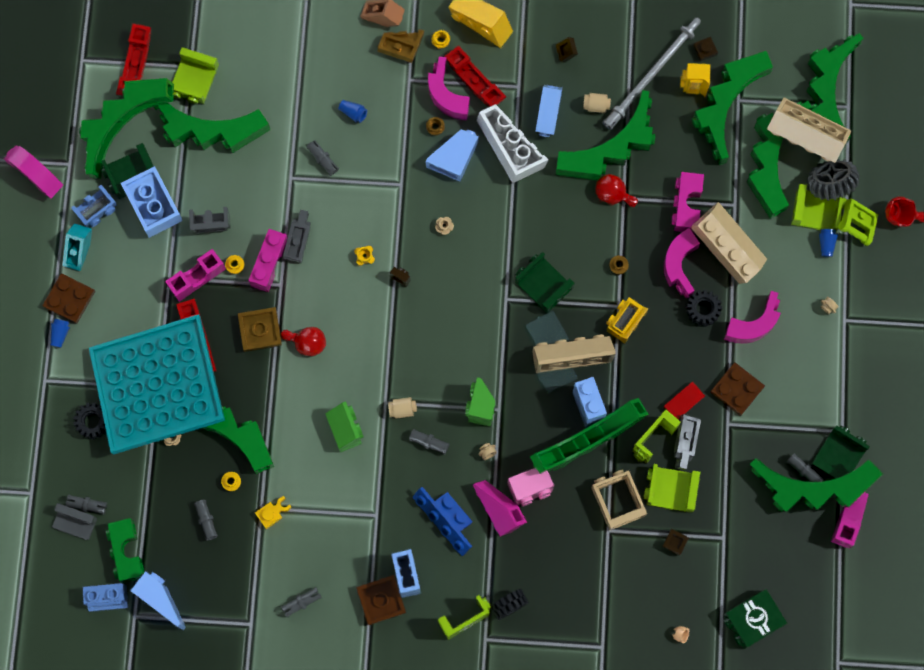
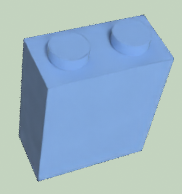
M594 377L576 382L572 393L584 426L588 428L606 417L607 412Z
M411 549L393 553L392 558L401 597L421 594Z

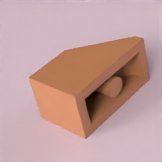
M392 0L366 1L360 18L386 27L399 26L405 9Z

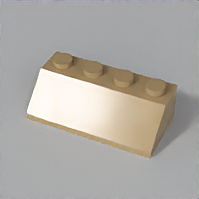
M783 98L767 128L773 135L781 136L787 139L789 143L802 146L807 152L816 153L825 161H832L836 163L851 133V130L786 98Z
M719 202L691 226V229L739 284H744L751 280L761 270L767 260L764 254Z
M603 334L595 335L593 339L579 337L571 342L558 340L555 344L549 345L547 342L538 343L532 350L536 373L611 363L616 355L610 336L604 337Z

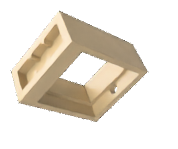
M619 470L612 474L613 477L608 479L605 477L599 478L592 485L593 493L609 531L647 515L629 470L626 472ZM625 480L637 510L611 519L599 490Z

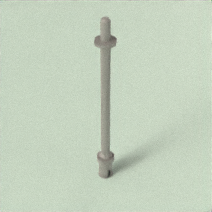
M695 18L688 27L682 26L680 28L682 34L621 105L612 108L610 115L602 122L607 129L612 130L616 123L626 116L625 110L687 38H694L693 31L700 24L699 18Z

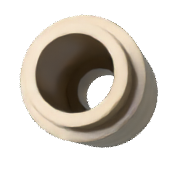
M585 94L583 109L588 110V112L606 113V110H610L611 99L607 98V94Z
M411 397L393 399V402H388L390 417H395V419L412 417L414 412H417L416 400L412 401Z

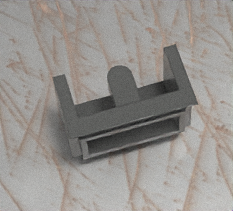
M223 207L224 213L216 214L206 210L204 215H195L193 209L189 210L190 230L195 233L228 231V229H231L228 208Z

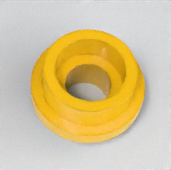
M438 30L432 35V44L436 48L442 49L449 45L450 36L446 31ZM443 38L444 41L438 42V39Z
M232 255L227 258L225 267L229 273L238 274L244 269V261L240 256ZM236 261L238 265L233 267L231 266L232 262Z
M227 472L222 477L221 483L225 490L235 491L241 485V478L235 472ZM233 478L235 480L234 483L228 484V479Z

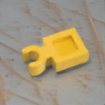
M284 496L278 499L275 506L272 502H269L255 512L266 529L282 519L281 512H288L292 508L290 504L287 507L281 506V503L286 500Z

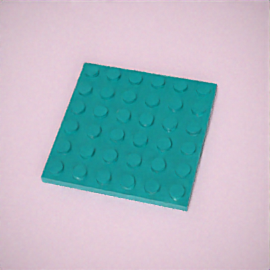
M199 314L89 347L109 447L113 455L225 421Z

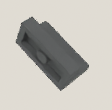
M57 503L54 510L57 512L52 527L89 540L97 518Z

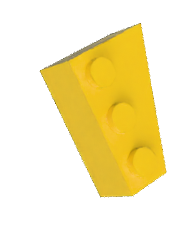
M453 0L449 5L452 13L451 16L454 20L462 22L499 48L504 45L513 33L505 12L482 0Z

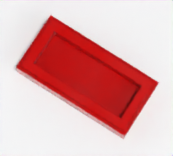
M692 381L663 408L679 420L681 415H685L705 395Z

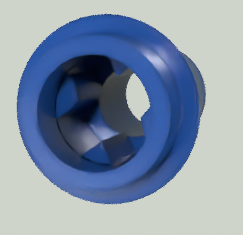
M342 100L339 105V110L354 122L361 123L367 116L368 110L364 105Z
M821 229L819 239L823 257H833L838 237L835 229Z
M54 319L53 323H51V346L62 348V344L70 329L68 321Z

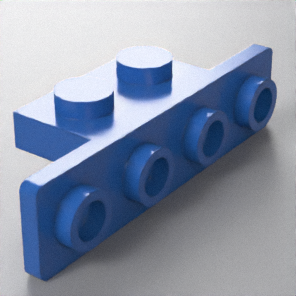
M423 487L418 489L413 495L416 504L422 508L428 518L438 527L441 534L453 545V548L461 556H464L471 549L472 545L463 536L461 531L467 528L472 523V520L448 492L434 501Z

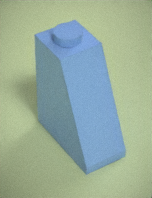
M543 86L535 131L539 132L540 136L550 137V134L554 135L563 89L561 87Z
M461 129L427 158L426 168L461 181L478 144V136L473 131Z

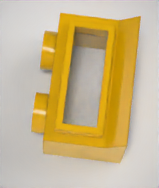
M688 63L686 70L682 72L680 88H683V92L688 94L701 93L706 97L710 85V64Z
M630 297L627 301H621L617 307L619 310L617 315H611L606 323L608 325L607 332L624 344H626L629 336L635 331L639 322L648 311V308L643 307Z

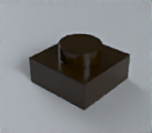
M568 37L556 44L560 62H566L578 55L574 38Z
M711 37L693 44L700 62L718 54Z
M393 267L390 272V278L407 287L410 283L409 273L403 268L397 269Z
M671 529L662 547L680 556L689 537Z

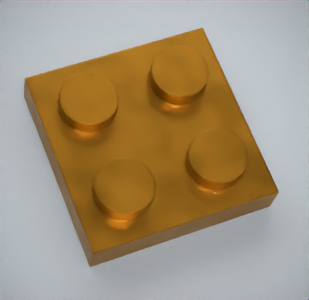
M276 307L238 313L244 352L282 346Z

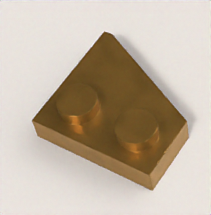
M418 30L416 33H407V31L383 33L377 52L412 63L424 36V30Z

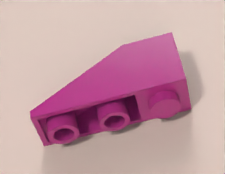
M484 480L473 484L477 496L484 505L485 511L492 520L494 528L500 537L515 531L527 523L519 506L489 482Z
M864 493L850 507L845 505L842 508L831 542L848 549L854 546L869 494Z

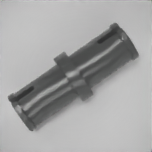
M316 140L307 145L306 148L316 158V162L321 164L328 172L329 176L334 175L339 170L330 159V154L325 152Z
M416 429L412 430L409 441L423 445L427 450L430 448L444 455L450 444L434 438L432 434L427 435Z
M795 453L786 462L800 473L799 476L801 478L804 477L809 482H822L824 480L811 468L810 464L807 465Z
M69 494L67 496V507L82 509L83 512L92 511L104 515L106 513L107 502L91 500L90 497L82 498Z
M206 500L195 502L194 506L199 517L198 523L202 526L206 541L217 538L218 535L213 524L214 518L210 515Z
M314 587L312 590L303 595H297L296 599L281 606L283 612L286 611L284 613L288 618L301 609L305 610L309 604L321 599L320 592L314 595L318 592V589Z

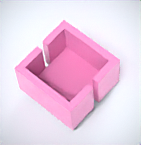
M535 468L508 478L507 484L514 502L517 505L521 504V507L531 504L535 498L539 497L542 500L549 497L554 487L548 471L540 474Z

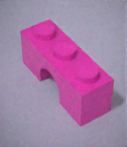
M681 172L680 178H676L675 189H678V196H674L673 207H676V214H672L671 225H675L674 231L683 232L689 228L691 229V226L700 219V210L691 209L687 205L686 200L691 197H701L704 174Z
M268 229L248 280L251 287L269 292L275 277L277 262L284 254L288 238L287 234Z
M213 249L199 257L197 264L186 272L179 271L165 281L179 302L226 270L223 262Z

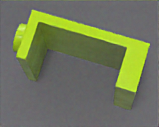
M182 47L179 53L181 61L172 82L174 83L173 98H184L192 104L197 105L200 103L204 105L219 66L217 58Z
M799 184L796 190L791 225L817 230L835 229L837 232L838 224L842 221L843 217L841 216L842 209H845L847 199L840 197L836 200L830 199L827 201L826 198L821 200L819 197L815 198L811 191L806 190L807 185Z
M665 410L635 444L632 450L634 457L640 462L648 463L653 454L643 446L647 439L660 425L672 435L681 422Z
M654 464L652 469H648L647 480H650L649 488H645L644 499H647L646 505L693 513L696 505L700 472H682L659 468L658 464Z
M476 596V602L482 612L452 629L445 615L438 619V623L448 640L489 616L491 607L485 597Z

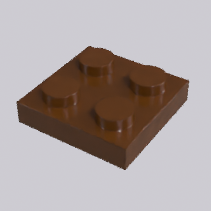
M61 273L42 306L78 324L96 291Z
M734 362L710 393L738 415L742 416L765 385Z
M394 575L356 587L368 626L406 614Z

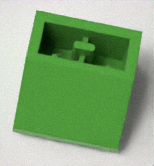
M477 377L476 383L472 382L470 397L472 401L467 402L465 416H468V422L491 427L496 401L483 380Z
M345 401L325 413L340 453L362 444L361 438H364L359 423H354L357 419L352 405L348 406Z

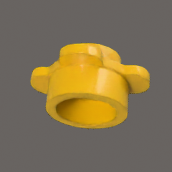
M366 246L355 249L354 253L357 255L356 263L359 266L365 263H374L375 258L372 256L373 248Z

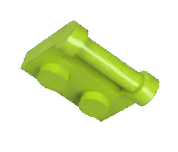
M854 199L846 200L842 221L838 224V229L861 240L860 242L863 245L869 246L873 241L878 214ZM851 222L864 229L865 234L850 226Z

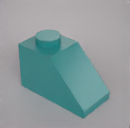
M74 223L68 230L65 237L62 266L78 271L82 270L91 244L92 228Z

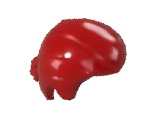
M607 174L596 182V194L602 202L615 205L624 201L631 207H635L638 203L636 197L626 193V186L618 176Z
M898 196L891 199L886 206V218L893 225L906 227L910 226L914 220L924 222V212L916 211V205L913 200Z
M306 327L298 333H292L289 330L281 332V338L285 341H293L296 350L301 355L313 357L320 354L326 347L325 335L317 327Z

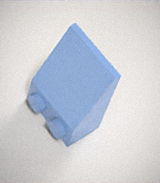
M155 166L121 183L149 238L183 221Z
M145 572L131 591L177 627L184 630L186 626L168 588L163 585L165 580L154 572L151 574Z

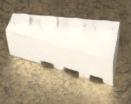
M496 104L479 112L477 122L512 183L546 167L548 159L537 150L533 143H530L524 137L523 132L512 124V121Z

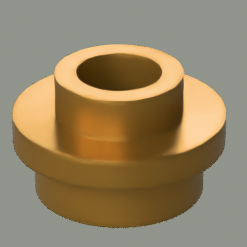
M438 117L430 118L426 124L428 133L434 136L442 134L445 129L444 121ZM433 125H438L439 128H438V129H433L432 126H433Z
M623 256L613 257L609 264L610 270L618 275L625 273L629 266L627 259ZM621 262L623 266L617 267L616 263Z

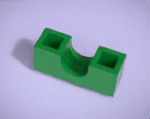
M129 518L108 523L109 529H106L108 541L112 543L110 555L111 559L115 560L116 567L113 568L115 578L119 579L121 583L140 579L145 573L142 558L139 556L127 558L124 553L125 546L129 542L138 540L134 520Z

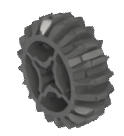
M837 159L836 163L824 161L823 164H817V167L812 168V172L808 173L807 183L811 194H814L815 198L819 197L821 200L826 198L829 201L830 199L843 198L845 195L849 196L850 192H854L855 188L858 187L860 177L856 166L852 162H847L846 159L842 161Z

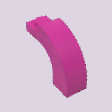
M439 57L438 63H434L433 73H428L430 97L435 106L447 116L467 121L470 97L453 94L446 88L443 82L446 70V57Z
M16 145L3 158L50 199L64 186L42 163L21 146L18 147Z
M690 228L680 233L672 241L664 260V274L669 287L676 283L677 291L680 295H684L686 299L692 296L695 290L683 273L682 260L686 255L698 249L700 245Z
M774 291L769 293L763 315L759 319L747 322L731 318L724 340L744 344L752 343L765 337L773 329L781 314L777 312L780 300L777 299L778 293Z

